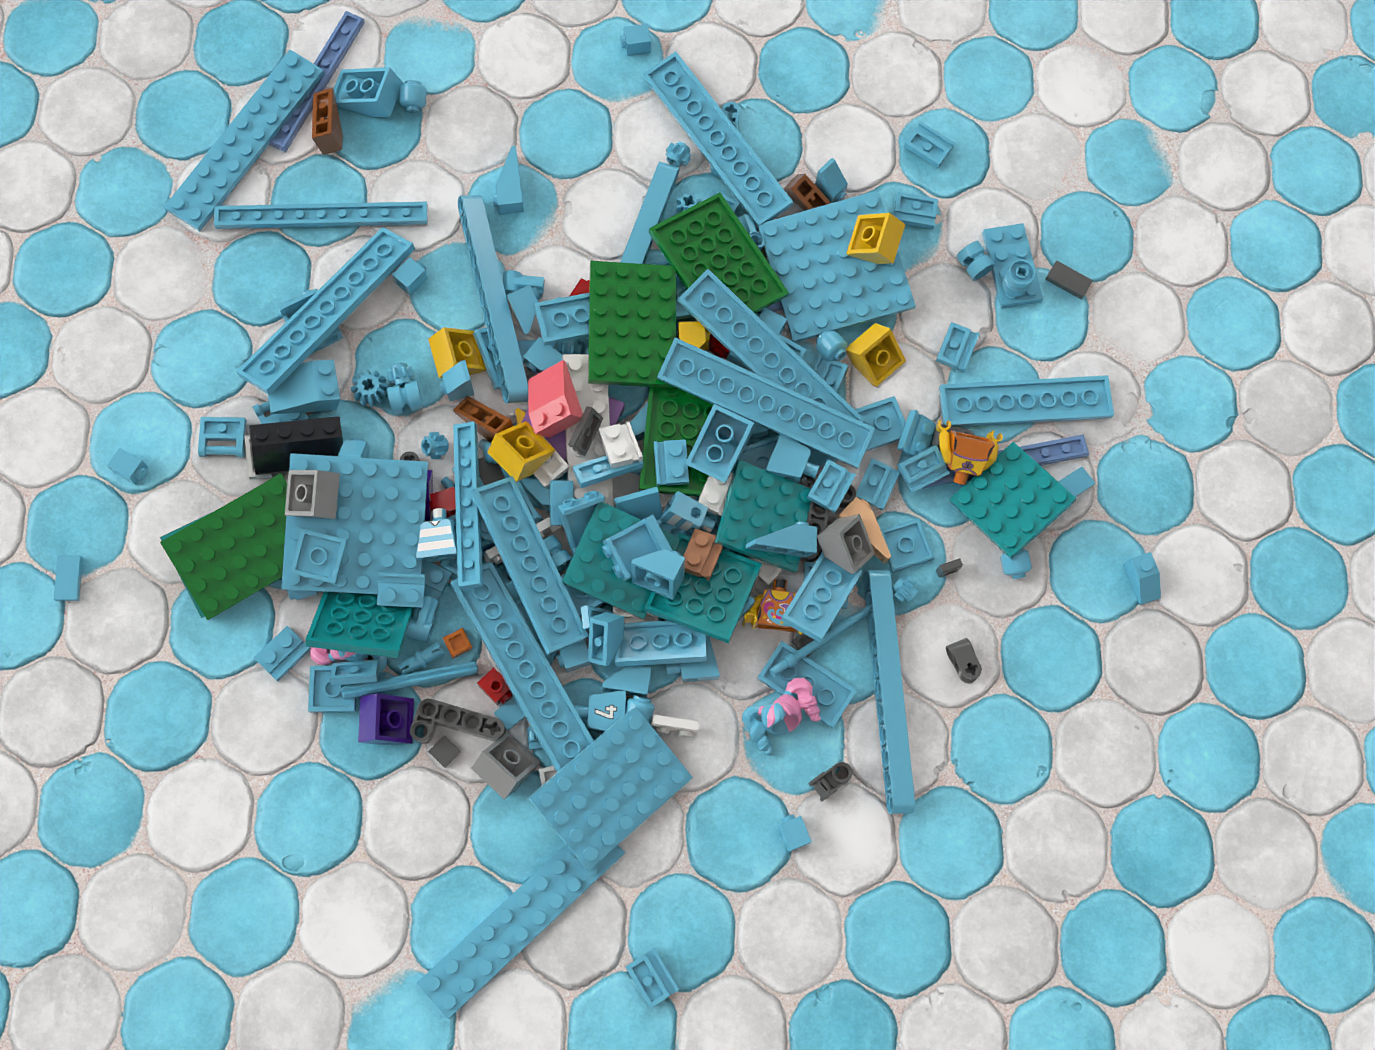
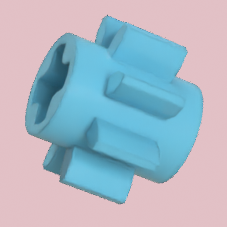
M679 141L675 145L671 142L666 149V160L670 165L676 167L683 165L686 167L691 160L690 148L683 142Z
M684 192L682 198L677 197L678 206H676V212H682L700 203L701 199H696L695 193L687 194Z
M579 339L557 343L556 350L561 351L562 355L581 354L584 343L579 342Z
M404 362L393 364L391 366L392 371L387 372L390 385L395 384V386L399 385L401 388H404L406 383H411V380H415L412 366L407 367V363Z
M429 432V436H425L421 442L422 452L425 456H430L431 460L441 459V455H446L449 448L448 440L444 435H439V432Z
M900 576L892 586V591L895 593L893 599L900 604L904 600L909 603L918 591L914 587L917 581L910 576L906 577V579Z

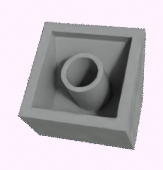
M289 470L285 515L336 519L340 473L321 470Z
M860 514L837 518L817 536L824 556L850 574L857 572L875 554Z
M507 732L503 737L482 751L471 769L505 800L527 779L541 761Z

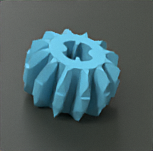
M367 369L366 375L358 373L359 379H353L352 381L355 385L351 387V391L354 393L353 397L356 401L360 400L362 406L369 403L370 407L373 408L375 401L378 404L382 403L380 397L387 398L385 391L389 386L385 383L386 378L384 376L379 377L378 371L371 375L370 370Z

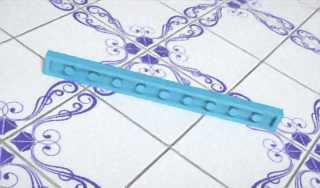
M427 201L215 206L214 226L216 229L428 224Z

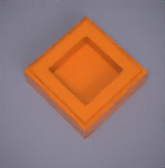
M463 628L443 637L453 659L473 649Z

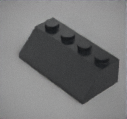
M340 416L249 425L255 476L289 472L290 453L338 456L343 445Z

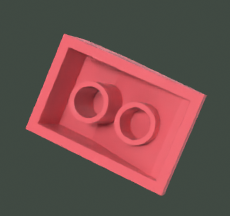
M564 360L528 379L529 417L535 434L551 438L577 424L583 415Z

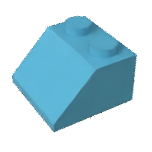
M662 549L635 558L631 562L632 583L673 600L684 579L685 557H682L676 551Z

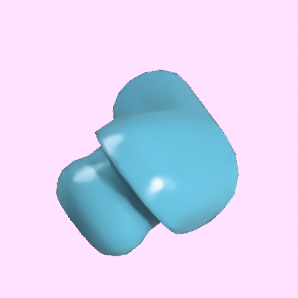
M486 439L480 440L478 446L482 449L485 460L488 463L497 464L487 453L491 442Z

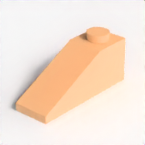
M856 497L839 514L838 518L860 514L875 552L874 555L886 564L891 554L876 517L868 502Z

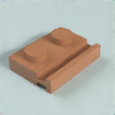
M698 529L694 530L683 556L685 557V572L698 577H705L706 580L710 581L724 547L715 543V535Z

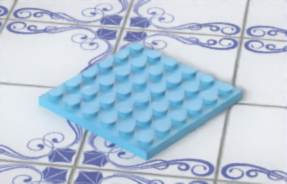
M879 190L758 225L759 233L766 239L764 250L768 263L789 292L788 296L780 301L794 343L820 336L825 331H838L915 309L916 305L898 250L894 263L876 264L846 254L858 215L886 213Z
M290 453L289 470H321L340 473L336 519L286 516L282 589L378 594L379 572L422 574V560L416 558L420 525L422 522H425L428 462ZM301 528L347 540L336 584L290 573Z

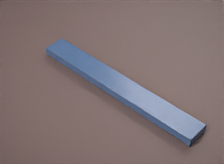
M345 11L314 62L316 66L323 69L324 76L306 96L301 105L292 113L290 119L281 127L275 138L270 140V146L287 152L313 109V93L323 91L363 27L365 23L364 18Z
M1084 434L1020 447L1040 466L1083 458L1089 455ZM946 463L945 466L950 474L922 489L955 483L953 480L956 471L951 470ZM969 474L967 480L972 479L975 475Z

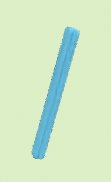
M468 662L379 679L377 682L343 686L341 688L343 699H350L475 675L478 673V667L476 662Z

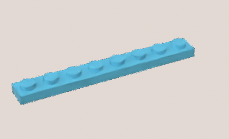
M474 421L453 425L458 587L461 590L483 587L480 511L471 494L473 489L479 488L477 424Z

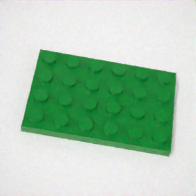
M721 193L649 228V234L669 264L675 268L677 276L686 289L709 269L754 313L780 301L789 294Z
M590 260L588 384L675 388L657 379L673 340L676 338L675 268L667 265Z
M650 387L642 455L643 468H641L639 491L657 487L659 493L674 495L679 491L686 496L700 497L709 475L688 466L689 484L657 486L654 441L686 440L688 459L714 404L676 387Z
M281 473L160 542L207 620L212 619L282 578L286 530L285 506L288 483Z

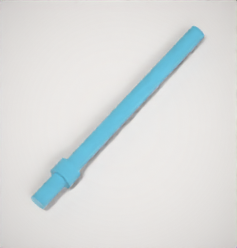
M872 603L830 629L821 643L813 640L797 652L789 653L783 657V661L769 669L771 675L775 677L785 669L793 668L798 664L799 660L872 613L868 612L870 607H872Z

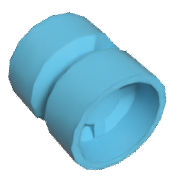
M979 241L968 244L956 256L962 266L967 267L966 272L973 281L984 277L995 267V263L990 256L984 255L985 249Z
M1025 259L1014 261L1003 277L1002 287L1004 291L1011 296L1019 297L1024 295L1036 276L1034 265Z
M417 381L406 383L404 388H401L399 385L387 388L393 415L405 413L408 408L411 411L424 408Z
M551 535L543 541L558 572L561 573L569 566L572 557L566 549H561L562 544L555 535Z

